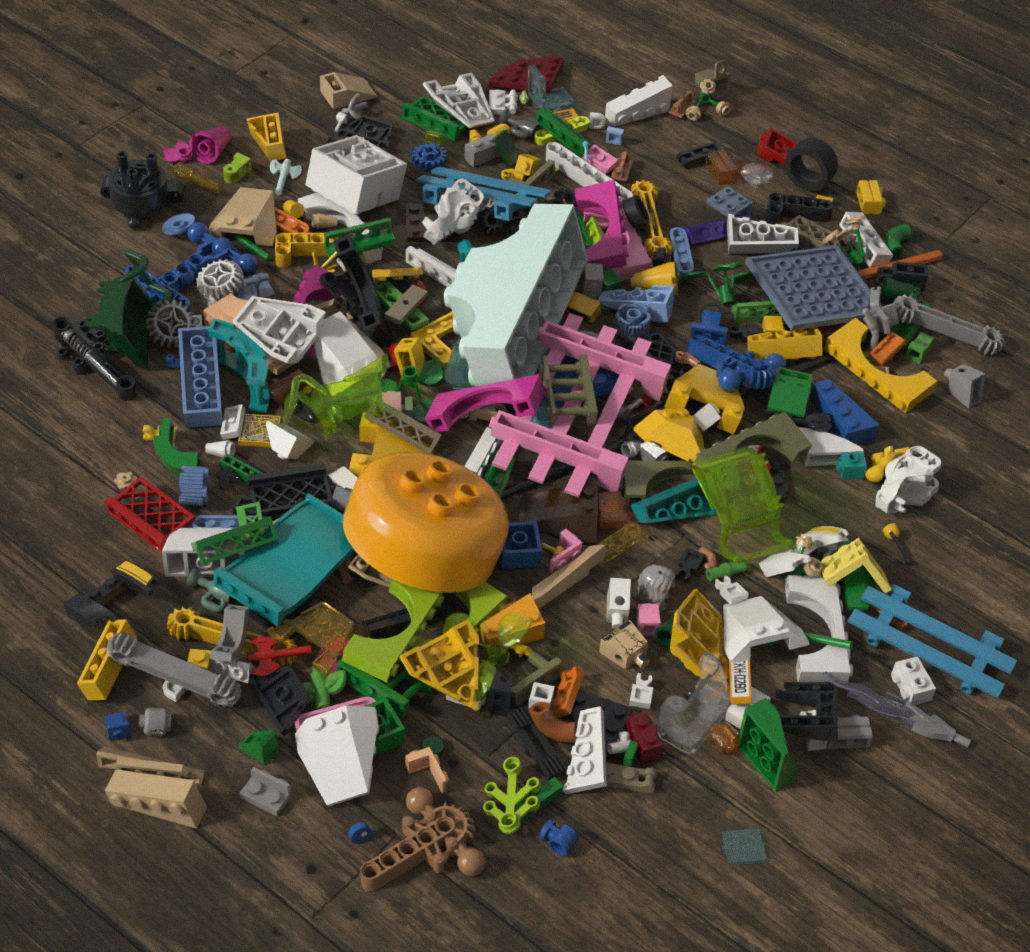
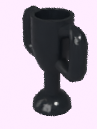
M786 412L796 425H803V427L814 431H830L833 427L829 413H805L804 418H793L790 413Z

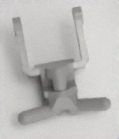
M874 287L870 289L871 310L868 308L862 310L864 314L863 321L872 334L869 346L870 351L877 346L880 332L889 334L890 327L899 323L894 303L880 307L881 287H877V290Z

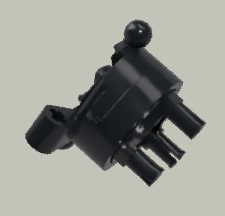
M119 151L116 154L118 165L112 169L109 176L104 177L100 189L101 195L105 198H111L113 207L128 219V227L135 230L141 226V221L145 220L148 215L160 211L166 199L175 203L181 202L183 200L185 184L179 180H167L166 172L157 163V155L155 153H148L146 155L147 160L137 159L128 161L127 152Z

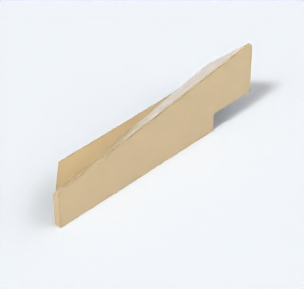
M605 545L589 546L578 558H575L532 587L531 596L538 609L588 576L589 570L604 560Z
M103 747L96 754L98 767L194 780L197 786H202L205 774L202 770L186 767L183 764H174L111 747Z

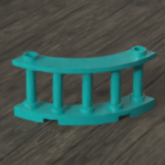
M213 318L208 329V336L217 338L218 364L236 372L246 382L251 394L249 410L267 413L270 398L266 389L268 387V367L264 350L243 331L237 329L234 324ZM225 341L235 347L236 353L225 350Z

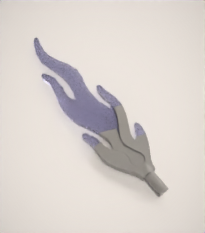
M827 672L823 674L833 684L849 690L847 693L848 697L856 699L881 715L900 720L899 725L920 735L949 742L953 740L965 747H968L971 742L970 739L956 733L955 729L950 727L936 714L927 709L922 711L908 700L888 692L881 696L866 686L839 680Z

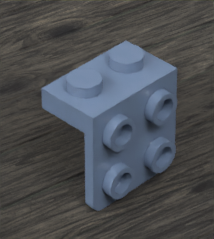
M729 186L707 199L708 205L728 217V214L734 216L749 214L751 217L753 202Z

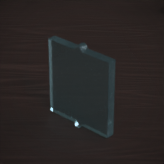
M760 829L721 832L723 840L722 850L725 851L728 865L766 862L765 843L762 842Z

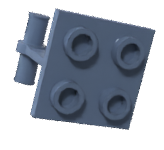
M263 272L244 277L243 288L239 289V293H235L237 298L249 300L252 296L268 299L275 297V293L268 282L269 275L268 273L263 274Z

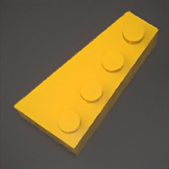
M817 327L794 331L781 329L773 335L770 332L747 336L748 351L755 353L754 359L760 358L765 360L772 353L780 354L784 359L798 360L803 357L814 359L817 356H822V334Z

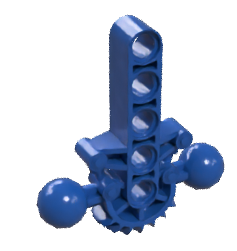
M690 336L688 353L698 360L717 368L718 384L724 391H735L739 388L740 384L745 387L755 388L756 390L758 388H770L776 379L777 366L786 368V361L780 354H769L765 360L760 358L754 359L755 353L752 351H746V354L738 353L704 336Z

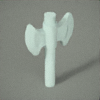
M276 159L271 161L270 171L272 174L280 173L275 194H282L288 175L292 179L300 176L302 171L300 165L292 167L290 159H285L283 164H280Z

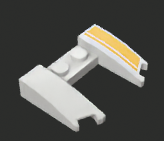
M833 526L815 527L804 534L812 537V542L815 543L812 544L811 550L805 548L803 554H799L801 546L796 545L797 548L795 550L790 549L784 553L772 554L761 561L759 565L765 577L793 571L799 564L811 561L809 553L818 547L842 541L843 536L849 535V532L846 529Z

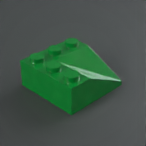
M767 698L746 707L737 747L771 788L777 792L795 782L799 771L797 763L788 753L779 712L776 706L771 704Z

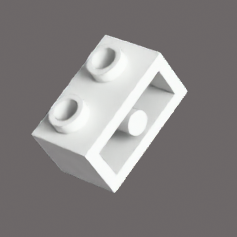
M914 657L895 662L891 676L893 682L897 683L902 698L914 705L932 701L936 688L919 658Z

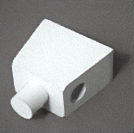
M610 578L607 593V622L612 623L613 629L618 628L628 620L631 579Z

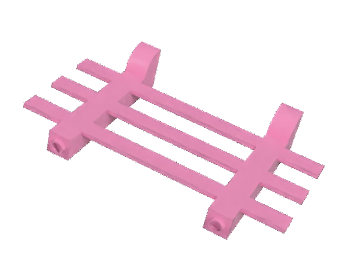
M569 313L563 326L546 320L544 326L539 327L537 337H539V346L550 349L547 356L548 365H560L565 355L578 360L580 355H587L592 382L600 367L620 374L588 442L567 435L576 415L558 416L553 428L549 429L531 422L535 414L517 417L499 410L496 417L493 416L489 424V427H491L490 436L504 441L492 466L506 471L520 446L539 453L528 479L543 484L555 459L575 467L565 488V493L579 498L590 473L598 475V481L604 489L617 495L624 480L629 457L602 447L634 380L641 382L643 391L650 398L660 401L666 388L671 365L646 356L652 342L642 338H637L631 351L612 344L617 330L604 325L598 338L578 332L583 317ZM549 372L550 379H553L556 372ZM573 386L570 393H580L582 390L578 386ZM581 400L566 401L563 408L581 407L582 402Z

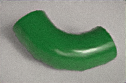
M908 224L893 227L885 235L884 243L893 254L891 259H896L903 254L904 248L901 242L908 241L911 238V228Z

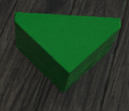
M275 730L252 732L238 747L241 751L264 765L278 751L277 733Z

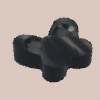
M230 466L216 473L221 490H225L230 482L236 483L240 480V476L232 472Z

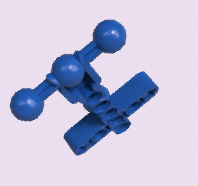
M194 222L188 227L187 235L193 243H203L197 246V251L188 260H185V263L177 265L174 270H170V272L163 274L159 278H156L149 272L147 274L154 283L171 291L172 299L169 304H171L172 300H175V305L182 302V308L185 306L189 307L188 313L191 312L190 300L180 294L179 291L184 289V286L190 285L198 277V273L202 272V268L207 267V264H212L213 261L218 262L220 259L222 261L230 259L240 266L244 275L248 276L257 270L258 262L252 254H239L238 248L233 247L229 239L223 237L215 238L210 235L208 227L204 223ZM128 265L125 268V275L135 269L133 265ZM140 275L135 277L153 303L164 298L165 295L149 289Z

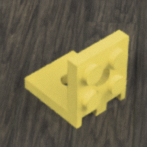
M859 538L848 545H843L836 553L826 556L821 561V572L829 587L864 565L885 594L892 590L885 572Z

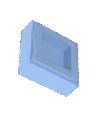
M608 126L606 143L621 146L624 129Z

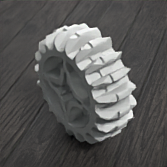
M220 259L218 262L213 261L212 264H207V267L202 268V272L198 273L196 278L197 288L200 294L207 300L209 297H214L219 301L230 293L233 295L234 293H239V289L243 288L244 273L233 260L225 259L222 261Z

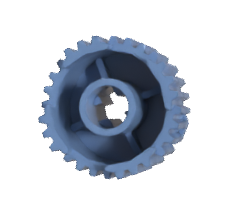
M622 303L617 308L614 329L617 330L616 335L625 340L628 335H633L637 338L649 334L651 314L648 311V306L645 307V304L642 305V303H637V305Z
M182 466V473H180L179 477L181 493L179 505H208L209 468Z

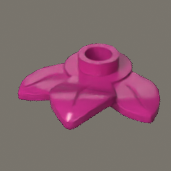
M178 141L176 148H163L165 155L163 159L167 162H188L193 158V153L185 142Z

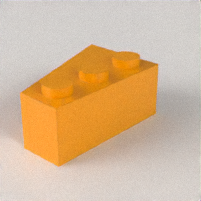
M530 593L480 624V641L487 655L509 649L511 644H526L544 639L545 621Z

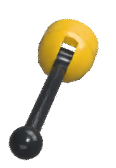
M888 524L882 530L885 537L896 542L905 558V564L911 565L913 560L908 557L898 540L900 531L897 524Z

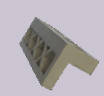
M375 398L364 416L367 420L428 454H431L433 449L437 447L442 436ZM371 413L381 414L383 417L376 418ZM388 420H391L399 426L394 428L391 427L388 423ZM404 429L407 430L408 432L412 433V434L415 435V436H412V437L407 436V435L405 434ZM421 440L431 445L430 448L423 445Z

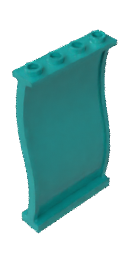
M309 493L304 501L295 505L274 523L278 540L249 549L225 568L219 567L214 571V586L243 605L250 607L251 610L276 626L283 622V618L304 603L338 566L356 552L345 535L343 514ZM268 529L261 537L264 539L271 538L270 530Z

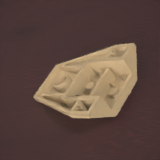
M240 187L210 223L209 234L215 238H224L226 232L254 235L257 245L273 246L277 234L273 191Z

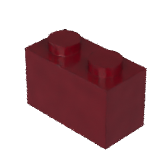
M647 711L628 716L625 731L630 733L631 741L639 744L637 758L640 764L644 765L661 760L663 743Z

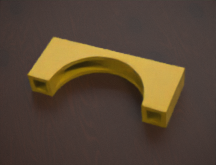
M854 318L827 338L824 350L905 414L933 393L937 380L924 370L915 375L895 376L882 372L871 365L861 350V343L865 340L869 328L857 318Z

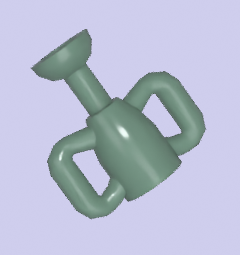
M194 568L189 573L186 582L188 587L201 585L208 589V592L201 599V605L204 608L213 612H222L227 604H232L236 600L214 586V580L210 581L201 577L199 569ZM214 596L221 601V604H215L208 601V599Z

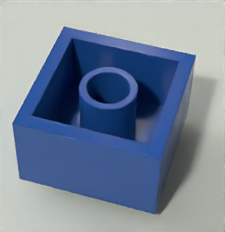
M537 521L509 523L507 540L499 556L502 569L541 566L542 546Z

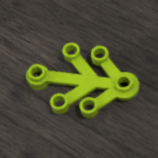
M509 757L503 763V768L508 775L507 795L498 789L494 782L486 784L484 788L488 797H495L506 806V813L497 808L494 801H487L483 805L486 815L494 816L499 820V828L505 834L516 832L521 825L520 820L529 811H536L540 807L538 798L530 796L526 799L525 804L515 812V807L529 793H535L541 789L538 778L532 777L516 793L517 776L522 770V765L517 757Z

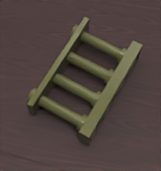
M543 355L542 363L538 365V372L542 374L543 384L546 389L547 406L545 408L546 418H549L550 425H554L555 416L583 415L587 418V424H595L598 411L588 356L580 355L579 361L575 364L548 365L547 355ZM549 372H576V374H579V377L575 379H550ZM552 386H578L582 391L580 393H553ZM576 400L584 402L583 407L555 408L554 401Z

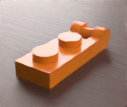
M579 665L571 670L567 669L560 673L561 683L558 686V691L551 708L556 718L571 714L584 676V670Z

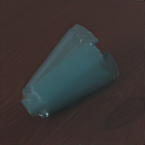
M457 340L444 371V379L447 384L450 383L453 388L460 390L473 386L470 385L468 380L469 366L467 360L461 358L459 353L460 340Z

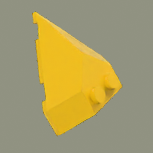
M685 408L654 410L633 429L644 441L648 443L656 442L662 445L661 449L688 462L689 460L694 462L697 457L696 454L704 448L703 434L695 418Z
M469 619L452 627L446 633L420 647L417 646L399 656L411 676L471 709L478 710L479 657H477V646L479 645V636Z

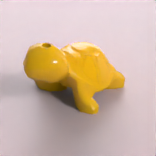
M893 446L884 448V452L872 454L870 457L874 466L868 468L865 473L866 478L874 483L879 482L884 476L887 464L905 454L910 447L894 450L895 452H892Z

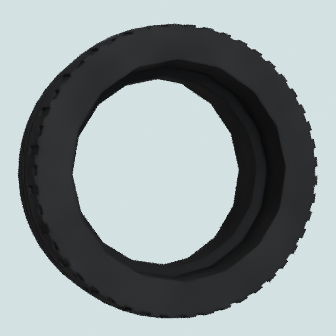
M807 138L799 142L789 152L785 160V169L788 177L796 186L807 191H818L825 187L835 176L838 170V158L834 150L824 141L816 138ZM801 154L815 159L821 167L822 175L808 170L802 161Z

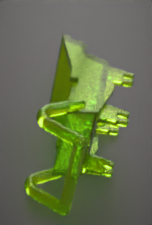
M387 353L356 373L345 376L343 381L321 385L306 374H299L294 377L291 384V392L285 398L283 423L285 425L290 423L297 407L298 399L311 408L317 419H319L326 436L329 435V427L332 428V433L336 434L335 420L342 422V420L351 419L359 413L362 415L370 407L373 411L372 413L376 414V405L383 412L384 404L381 390L382 378L388 369L386 365L388 361ZM300 382H305L313 388L310 398L299 391Z
M749 447L690 464L710 508H716L722 525L719 539L720 551L724 558L735 563H742L787 549L795 544L792 539L781 536L779 532L780 513L784 504L779 503L781 496H777L774 481L766 467L768 465V460L764 461L766 454H756V451L753 448L749 449ZM771 523V532L774 540L780 543L743 556L731 553L727 547L728 536Z

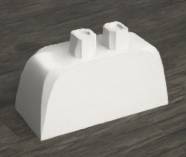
M179 528L170 534L163 547L162 556L165 577H188L194 568L199 569L201 577H214V571L217 568H225L242 556L244 551L202 565L197 550L193 551L191 543L231 530L232 528ZM226 540L223 542L221 549L230 552L235 543ZM210 546L202 548L205 559L212 558L216 549Z

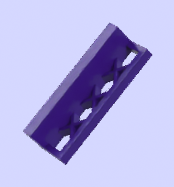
M747 214V215H739V216H735V217H738V218H743V217L750 218V215H749V214ZM728 218L683 228L687 233L689 245L727 237Z

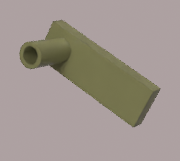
M549 159L526 181L510 178L509 181L542 188L556 175L555 161Z
M536 651L532 652L528 657V661L537 667L538 670L511 688V704L517 708L529 700L534 682L550 685L558 680L560 673L563 671L562 661L556 657L549 662Z

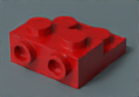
M770 128L768 132L764 131L760 137L761 141L756 147V150H758L757 155L770 163L775 159L785 165L787 155L798 143Z

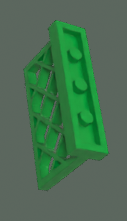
M425 96L411 104L405 102L402 105L401 119L455 142L458 140L459 134L468 129L466 125L438 106L434 100Z

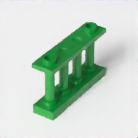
M342 659L337 662L336 671H346L347 685L376 701L386 697L400 719L407 715L409 699L419 690H423L429 695L433 690V687L411 676L403 662L399 663L400 667L396 676L386 684L377 680L376 677L343 662ZM403 679L413 684L402 695L393 690Z

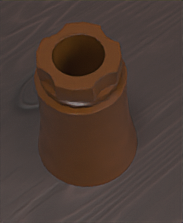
M298 369L266 389L272 399L282 409L309 384V381L302 371Z

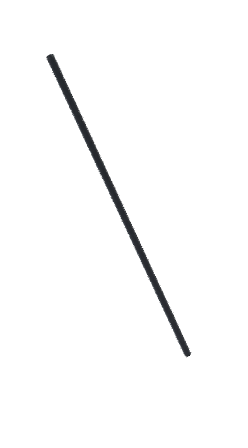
M881 332L879 333L878 340L883 338ZM872 334L866 336L865 340L861 343V347L870 344ZM827 352L822 354V356H817L789 369L805 372L835 358ZM744 387L738 391L741 398L762 389L758 388L756 390L755 388ZM618 440L602 448L616 452L621 450V445L624 441ZM566 463L549 470L544 482L574 470L575 467ZM525 479L504 488L501 500L541 483Z

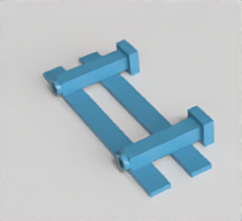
M439 166L431 170V174L447 177L446 179L422 175L416 179V182L425 184L423 186V202L438 205L441 196L445 194L447 188H452L458 179L518 192L517 194L475 186L483 193L484 197L497 199L494 201V218L507 221L513 219L512 213L521 207H531L536 204L538 199H535V196L545 198L552 194V190ZM464 184L459 185L458 189H464Z
M892 584V590L889 591L888 595L870 586L867 587L861 600L883 611L879 618L875 619L854 609L847 622L869 633L866 639L869 645L876 647L882 639L962 680L960 690L965 694H971L976 687L996 698L999 697L1005 684L982 672L987 663L1008 674L1012 672L1017 660L999 651L1004 641L1003 638L985 630L981 640L978 641L908 606L907 602L911 592L895 584ZM897 617L976 658L970 667L889 625L893 618Z

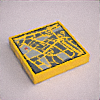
M245 414L238 445L272 448L266 422L281 423V416Z

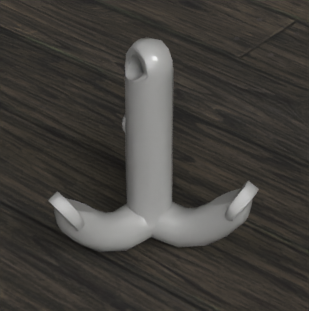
M357 93L351 99L348 108L342 109V113H350L353 118L358 119L361 116L356 111L367 108L368 103L362 102L355 105L358 98H360V94Z

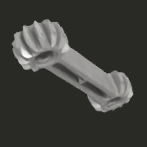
M905 294L898 296L893 302L896 305L898 320L901 321V324L903 322L908 325L915 323L979 347L978 351H983L984 354L988 353L991 356L998 354L1005 345V335L1000 334V330H996L995 327L990 328L988 325L981 327L917 303V299H913L912 296L907 297Z
M115 633L107 644V655L113 658V661H117L119 665L124 664L126 667L130 665L207 697L211 702L216 703L217 706L222 705L224 708L227 706L233 707L241 696V685L236 683L235 679H231L223 674L217 675L138 642L137 638H133L131 634Z

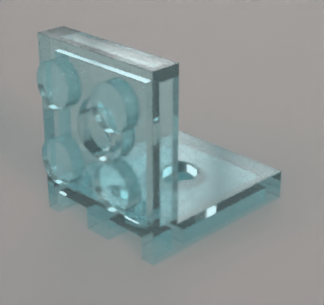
M528 65L529 101L533 100L534 108L549 109L552 112L575 108L574 99L564 87L552 89L551 93L546 92L545 77L535 65Z

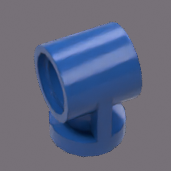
M550 819L543 826L539 839L544 842L549 840L548 845L554 853L559 856H566L579 840V835L568 825H561L558 829L556 822Z

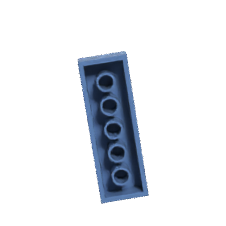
M210 326L178 328L185 428L222 425L223 422L217 339L208 336Z

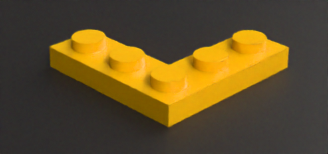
M453 312L410 333V338H420L423 351L432 359L438 357L443 368L458 361V355L440 340V338L454 331Z

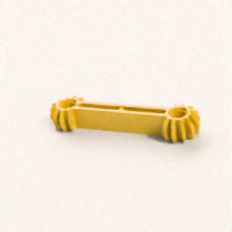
M636 181L635 184H632L631 192L633 196L637 195L642 200L650 219L649 224L645 226L648 239H646L644 247H646L647 255L652 259L653 252H658L659 247L666 248V252L672 255V242H670L669 238H664L662 235L654 204L658 198V187L655 186V183H650V181Z
M182 606L181 610L174 609V614H169L167 629H169L171 636L176 637L178 641L182 638L188 641V638L192 637L215 645L218 644L223 623L200 617L198 610L193 611L192 607L185 609ZM247 631L242 653L249 654L259 651L255 645L251 644V640L262 637V635ZM278 635L276 638L278 644L273 646L272 649L295 648L297 645H295L294 639L289 640L287 635L284 638H280ZM297 656L276 658L272 662L280 664V668L292 666V663H296Z

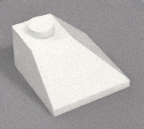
M272 421L266 422L272 450L278 453L277 456L284 460L297 459L315 442L287 424Z

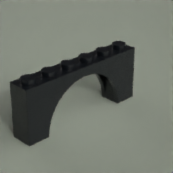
M350 234L333 241L338 257L349 273L359 296L364 313L359 315V319L364 332L379 347L393 342L394 339L387 319L384 318L385 314L364 253Z

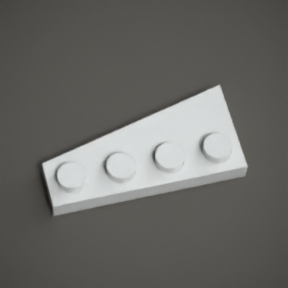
M600 706L580 711L575 733L577 738L575 746L572 747L571 765L567 769V783L563 787L565 794L607 786L604 711Z

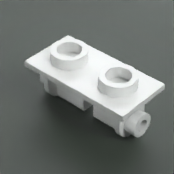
M212 660L211 672L249 683L250 674H253L256 666H253V663L238 661L236 665L215 663V660Z

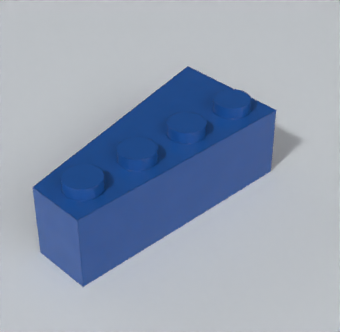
M830 379L813 383L810 400L819 413H829L833 426L831 432L834 435L856 445L876 441L880 425Z

